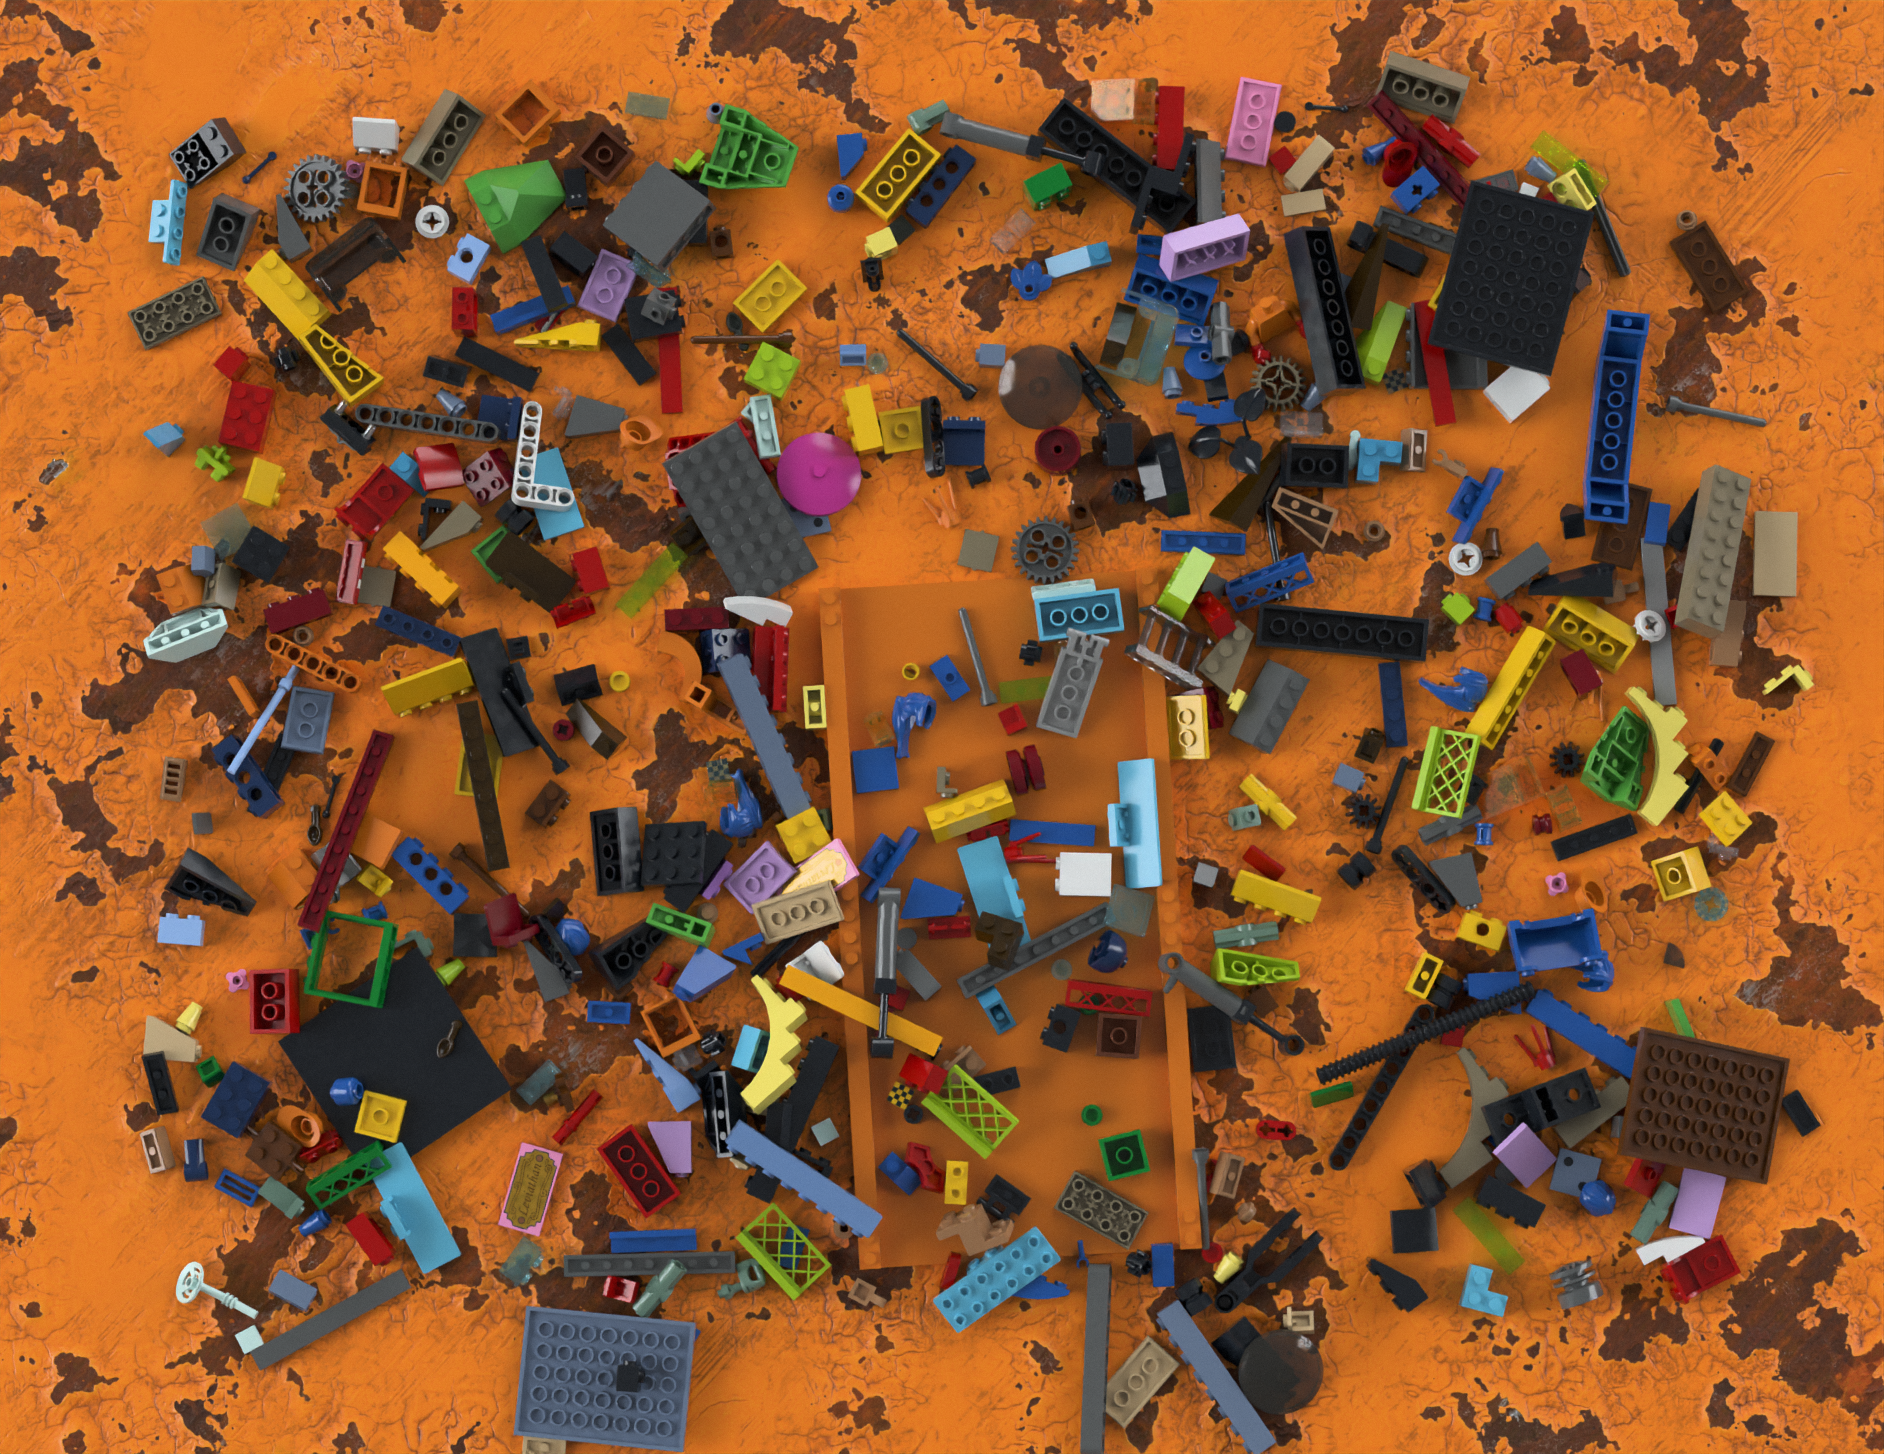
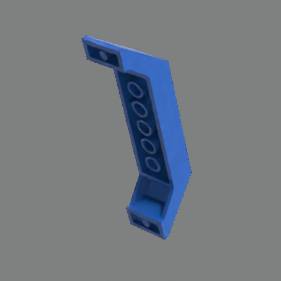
M1609 309L1606 313L1596 357L1583 475L1584 520L1628 524L1630 505L1628 492L1641 362L1648 336L1650 314Z

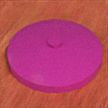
M810 433L795 439L783 451L777 466V484L785 501L795 510L809 516H829L843 510L855 498L861 481V467L855 452L845 441L827 433Z

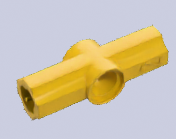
M1252 773L1238 786L1254 801V804H1257L1258 809L1264 815L1269 816L1284 831L1297 818L1281 803L1282 800L1271 789H1267Z

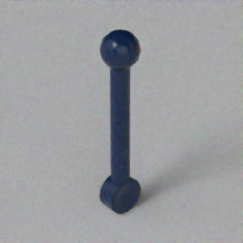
M273 151L269 152L268 158L248 176H244L242 182L244 184L250 183V179L268 162L277 158L276 153Z

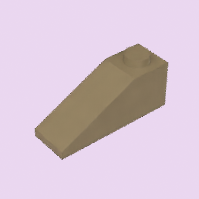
M462 501L420 548L427 552L466 537L472 532L475 534L483 526L481 522L484 519L466 502Z

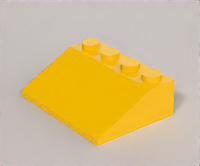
M460 657L381 687V690L394 715H400L402 718L411 715L412 710L420 707V710L432 707V703L440 700V703L453 699L452 695L468 694L472 692L471 688L476 687L467 662Z

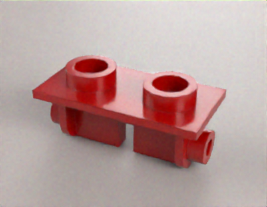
M584 595L571 601L573 605L571 608H569L568 603L553 607L554 610L550 611L556 628L568 626L573 622L596 614L590 596L585 597Z
M1007 818L967 832L968 841L976 842L987 839L986 831H990L991 837L1006 835L1005 832H1009Z
M970 916L928 918L929 940L971 937Z
M330 1129L320 1135L319 1144L313 1147H303L299 1152L300 1158L306 1165L315 1163L321 1157L337 1152L340 1147L344 1146V1143L339 1139L340 1136L337 1130L332 1131Z

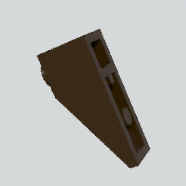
M1117 302L1100 363L1120 368L1136 314V307Z
M579 698L575 700L566 713L588 744L607 760L619 750L627 739V736Z

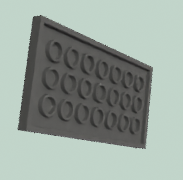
M736 421L662 463L738 596L766 598L819 567Z

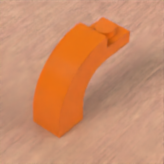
M661 630L656 651L673 656L682 663L685 677L679 701L688 703L683 698L693 681L702 685L703 671L700 658L692 645L684 638Z
M693 681L683 699L727 727L747 736V731L735 705L726 701L707 687Z

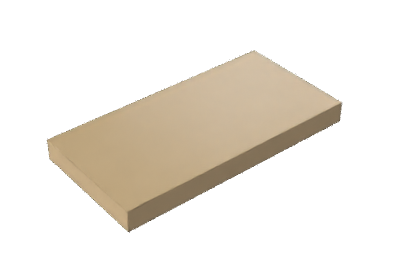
M1754 512L1753 596L1796 597L1798 512Z
M830 879L751 905L766 945L845 919Z
M1147 1336L1108 1380L1106 1413L1120 1426L1125 1428L1177 1369L1180 1363L1151 1337Z

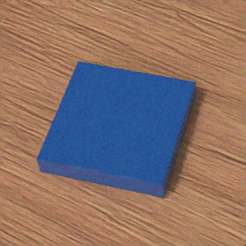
M894 746L852 751L857 794L899 789Z

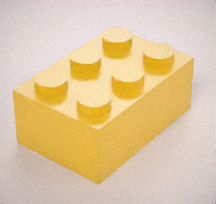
M869 384L845 389V396L841 397L844 412L849 411L850 415L846 417L849 432H854V437H851L853 451L858 452L859 457L883 452L884 446Z

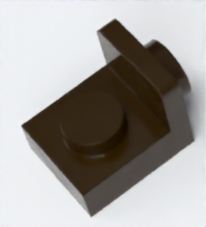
M1365 727L1354 756L1374 764L1385 735L1376 728L1369 729Z

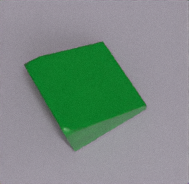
M214 1055L195 1066L203 1083L208 1088L221 1082L225 1076Z

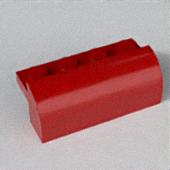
M785 625L753 627L752 676L756 675L760 683L758 690L761 695H765L769 706L766 707L769 713L787 712L790 628H784Z

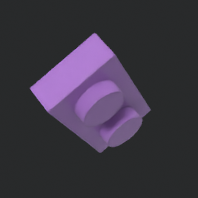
M723 859L699 894L708 900L711 897L714 898L721 889L719 885L723 879L726 881L732 874L733 870L731 868L733 865Z

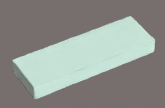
M771 394L750 397L759 460L780 457L781 452Z
M1093 578L1031 587L1033 600L1096 591Z

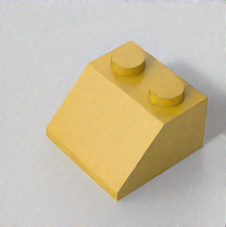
M254 457L242 498L248 503L273 510L274 505H278L280 499L279 487L284 484L286 479L285 469L279 465Z
M1698 846L1651 861L1664 902L1711 887Z

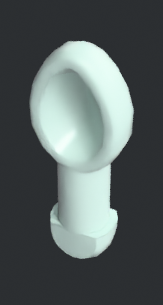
M1353 430L1350 433L1348 471H1351L1357 465L1358 453L1356 450L1358 440L1360 439V432L1358 430Z

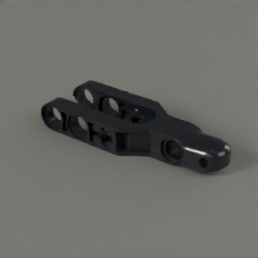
M1295 1207L1286 1213L1248 1249L1245 1268L1215 1297L1214 1305L1219 1312L1230 1313L1261 1284L1279 1282L1324 1239L1316 1230L1268 1276H1260L1253 1270L1254 1261L1274 1243V1240L1283 1231L1287 1230L1302 1215Z

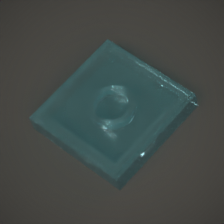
M238 503L200 523L221 560L239 550L252 528Z
M1114 884L1103 925L1139 937H1145L1155 896Z

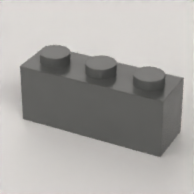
M1536 542L1487 577L1484 582L1498 601L1502 598L1506 601L1516 594L1514 590L1517 587L1521 586L1524 588L1533 582L1531 577L1538 573L1541 576L1550 569L1548 565L1552 561L1540 544Z

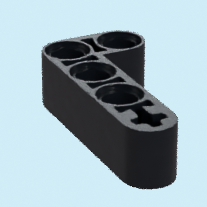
M1356 221L1346 245L1365 254L1376 235V232L1373 231L1374 228L1362 221ZM1387 238L1383 263L1413 277L1421 278L1429 258L1422 253Z

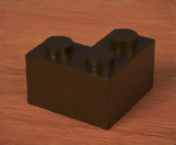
M982 911L975 927L976 938L979 941L991 944L987 952L989 965L1009 971L1024 936L1022 923Z

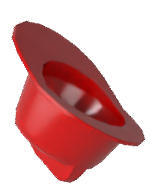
M1395 139L1393 143H1390L1385 148L1383 153L1385 164L1382 179L1387 186L1392 188L1399 187L1409 178L1418 153L1417 147L1413 143Z

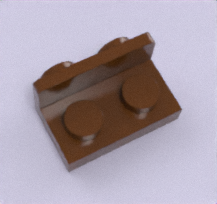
M550 779L525 814L545 829L547 826L552 827L558 819L556 814L559 810H565L571 802V799H569L571 794Z

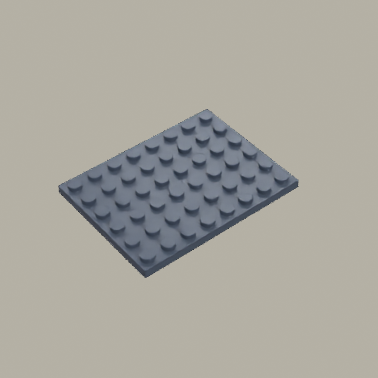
M526 1306L514 1435L684 1452L696 1322ZM624 1360L637 1361L636 1365H642V1370H645V1381L641 1383V1391H616L617 1366L624 1364Z

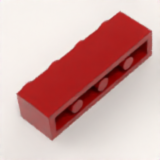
M1159 86V92H1155L1154 104H1158V113L1154 112V125H1157V133H1153V146H1157V154L1152 156V166L1171 172L1175 171L1183 145L1184 86Z

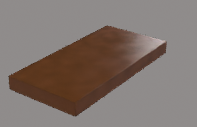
M1706 221L1669 242V245L1712 314L1750 292Z
M1628 483L1630 503L1628 524L1600 522L1590 560L1599 563L1615 564L1618 568L1632 571L1653 489Z

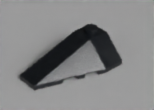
M187 848L164 888L182 899L189 901L191 898L201 900L203 905L209 906L210 903L219 905L225 911L247 917L257 903L256 900L207 857L190 848Z
M647 917L603 941L588 952L596 969L615 990H619L637 976L642 965L647 963L655 948L660 946L669 934L647 924Z

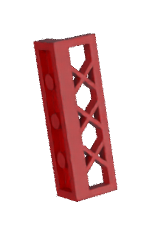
M1068 978L1065 1006L1149 1017L1153 991L1151 989ZM1071 989L1080 990L1085 998L1080 1002H1071ZM1084 991L1092 992V993H1090V994L1087 996ZM1095 993H1101L1106 1001L1101 1005H1094L1090 997ZM1105 994H1109V995H1113V996H1111V997L1108 999V997H1107ZM1116 996H1123L1127 1004L1122 1008H1115L1111 1000ZM1127 997H1131V998H1134V999H1132L1131 1001H1129V1000L1127 999ZM1138 998L1146 999V1011H1137L1132 1003ZM1088 1000L1090 1004H1086L1083 1002ZM1107 1003H1109V1004L1111 1005V1007L1104 1006V1005L1107 1004ZM1130 1005V1007H1131L1133 1010L1125 1009V1008Z

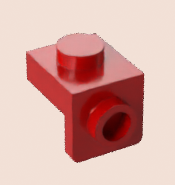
M608 1275L603 1287V1296L635 1304L640 1283Z

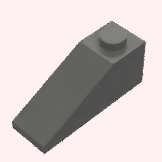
M281 194L276 195L278 242L282 247L278 250L283 259H288L292 264L313 252V249Z
M523 942L544 1001L549 1002L571 994L569 989L572 988V984H567L563 980L553 963L531 942Z

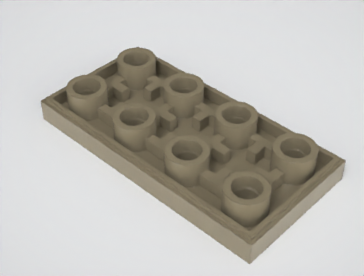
M204 276L127 312L146 351L222 315Z
M1076 1171L1071 1175L1054 1206L1056 1210L1129 1250L1149 1212Z

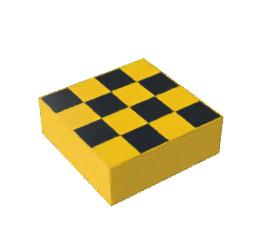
M896 1081L886 1100L905 1110L915 1091Z

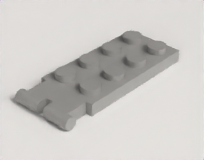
M1068 628L1066 636H1069L1067 646H1062L1036 727L1077 738L1103 662L1100 655L1103 647H1108L1109 639L1091 634L1089 641L1085 640L1086 632Z

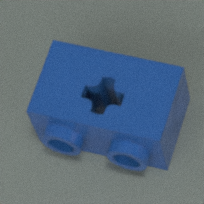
M1422 166L1391 193L1390 198L1405 215H1408L1410 212L1414 214L1423 206L1421 203L1426 198L1431 200L1438 194L1437 189L1440 184ZM1413 190H1420L1419 194H1412Z

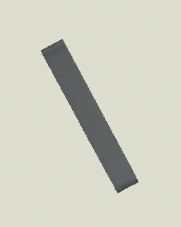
M361 404L355 411L356 418L367 426L373 424L380 428L486 444H495L501 439L500 429L490 422L371 404ZM370 410V418L364 420L362 418L363 412ZM386 413H391V420L384 423L383 416ZM412 416V423L404 426V418ZM428 419H432V427L429 429H425L424 422ZM449 422H453V430L450 432H445V425ZM469 425H473V434L466 435V427ZM490 428L495 429V435L492 438H486V431Z

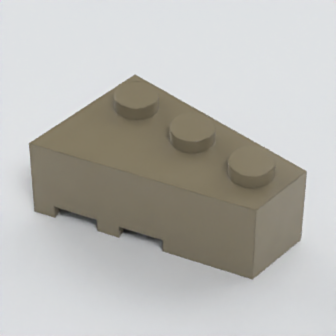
M1239 620L1234 623L1237 628L1224 636L1196 669L1200 675L1227 697L1230 696L1254 635Z

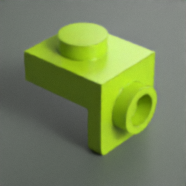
M697 149L686 164L675 157L673 159L674 169L682 176L687 174L690 177L695 170L699 171L706 163L704 160L706 158L705 154L700 149Z

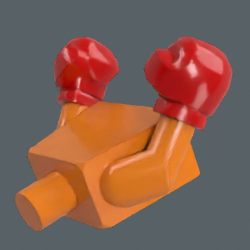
M1275 295L1270 298H1262L1259 304L1250 310V318L1245 331L1251 344L1252 359L1256 365H1266L1265 359L1269 363L1271 361V353L1264 348L1263 343L1295 324L1299 327L1300 335L1306 339L1301 312L1294 302L1286 299L1279 300Z

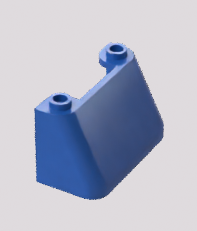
M1594 909L1582 910L1583 913H1571L1570 916L1532 922L1526 920L1523 925L1520 923V920L1509 921L1506 931L1517 974H1522V977H1530L1539 971L1584 964L1585 967L1597 966L1598 962L1603 959Z

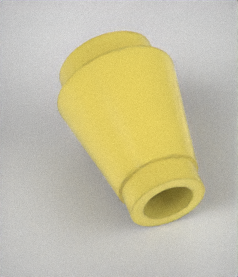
M192 1002L176 1020L177 1024L175 1027L190 1035L192 1031H195L203 1007Z
M1231 1251L1228 1255L1225 1254L1214 1274V1278L1224 1284L1225 1281L1242 1268L1243 1260Z

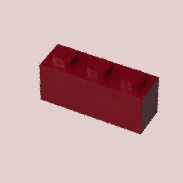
M317 587L308 590L307 595L301 597L299 594L287 598V602L280 604L277 601L268 604V608L264 609L263 612L271 634L277 635L334 615L326 591L324 589L320 590Z
M725 607L664 609L665 631L700 632L710 629H730L729 610L725 609Z

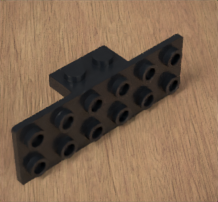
M497 628L461 638L460 645L503 757L539 747L538 742L502 694V689L508 688L531 718L527 705L535 701L533 689L527 682L526 671L521 666L520 661L510 663Z

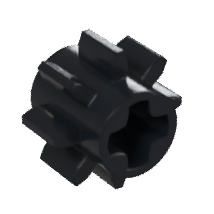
M290 346L277 350V357L273 358L276 368H282L283 372L297 368V361L301 360L296 349L291 350Z
M1122 479L1120 483L1114 482L1111 495L1114 496L1115 502L1126 505L1129 501H1135L1138 488H1135L1133 481Z
M1028 640L1027 644L1022 643L1019 659L1024 660L1023 665L1034 666V662L1040 663L1043 647L1037 646L1038 641Z
M712 1029L702 1034L703 1039L700 1041V1046L704 1053H711L712 1057L725 1051L723 1046L726 1045L727 1040L721 1031L716 1032L715 1029Z
M1137 1249L1136 1253H1130L1126 1258V1266L1129 1267L1127 1272L1139 1278L1142 1274H1148L1152 1268V1262L1149 1260L1151 1255Z

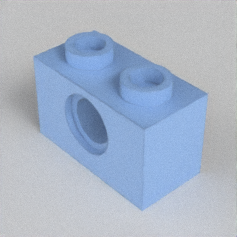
M467 233L465 238L461 237L457 244L458 251L455 256L451 255L446 266L448 267L447 271L449 274L472 285L491 251V247ZM465 254L473 255V259L469 263L462 262V257Z

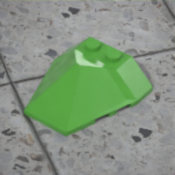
M726 104L719 122L721 130L710 162L705 163L699 183L717 189L786 188L799 147L778 132L776 133L764 122L759 121L747 110Z
M548 160L484 170L464 180L503 254L520 246L521 242L525 241L536 231L540 224L566 199V193Z
M1622 706L1590 752L1580 779L1581 783L1604 801L1631 811L1637 810L1643 793V785H1640L1641 774L1645 773L1646 767L1643 765L1644 753H1647L1650 730L1647 723L1629 708Z

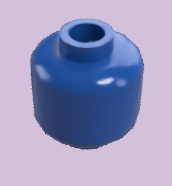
M835 185L829 190L827 195L828 205L836 213H846L854 205V193L847 185Z
M353 1077L339 1078L335 1080L330 1088L331 1098L340 1106L357 1104L364 1093L362 1084Z

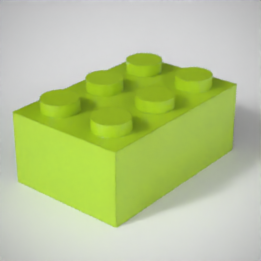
M1194 546L1190 553L1185 552L1157 602L1160 607L1156 613L1179 625L1216 558Z

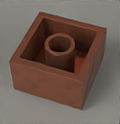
M601 125L577 153L575 160L609 188L635 158V153Z
M1098 1013L1095 1056L1139 1059L1142 1016Z

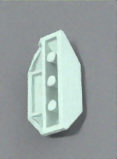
M196 608L161 622L152 631L150 636L143 640L147 656L150 659L177 663L216 647L228 628V624L222 609Z

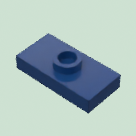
M1176 324L1174 345L1212 348V341L1208 340L1209 326Z
M948 655L929 666L952 702L970 691V688Z

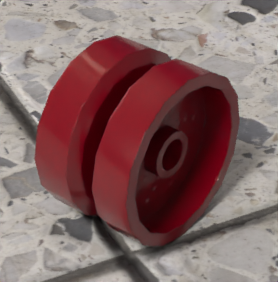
M1053 426L1045 429L1035 442V456L1038 465L1045 473L1052 476L1070 474L1078 467L1081 460V444L1078 436L1064 426ZM1062 448V451L1057 454L1054 452V449Z
M1035 744L1024 746V760L1023 758L1021 759L1020 753L1016 749L1005 751L1017 796L1028 794L1029 779L1035 791L1046 789L1045 773Z

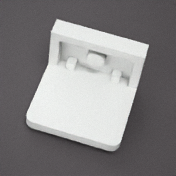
M822 941L817 942L806 952L785 965L786 968L788 965H791L831 985L844 976L841 965L836 962L829 948Z

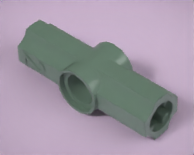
M1271 921L1254 925V923L1238 925L1235 928L1213 931V938L1216 949L1232 946L1243 947L1256 945L1258 942L1278 940L1279 932L1277 922Z
M1663 1180L1652 1199H1649L1640 1213L1641 1216L1629 1235L1646 1245L1656 1227L1660 1226L1669 1211L1668 1208L1679 1190Z
M672 1259L659 1275H655L649 1281L645 1292L633 1304L636 1314L640 1317L648 1318L661 1302L664 1303L669 1298L674 1286L687 1271L681 1262Z

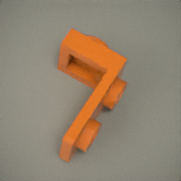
M1698 741L1687 751L1689 754L1685 759L1700 770L1715 791H1718L1731 779L1730 774L1713 751Z

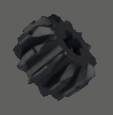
M1563 742L1560 743V749L1557 747L1552 749L1557 755H1549L1550 759L1555 760L1549 766H1557L1554 770L1555 774L1562 770V778L1566 777L1567 771L1570 777H1574V771L1577 773L1581 772L1577 765H1585L1584 761L1579 760V758L1585 756L1584 753H1576L1580 749L1579 746L1572 750V742L1567 744V749ZM1563 755L1565 757L1568 755L1571 757L1569 760L1571 762L1570 765L1569 763H1563V761L1565 760L1563 758Z
M1360 793L1357 795L1358 801L1353 797L1350 798L1354 806L1346 805V808L1352 810V812L1346 813L1345 816H1353V819L1349 821L1350 824L1358 821L1357 829L1361 828L1362 822L1364 828L1369 829L1368 821L1372 825H1376L1377 823L1372 817H1381L1380 814L1375 813V811L1381 809V806L1374 807L1373 804L1378 800L1375 798L1369 802L1370 794H1366L1365 800H1363V796ZM1360 806H1362V808L1367 807V817H1365V815H1359Z

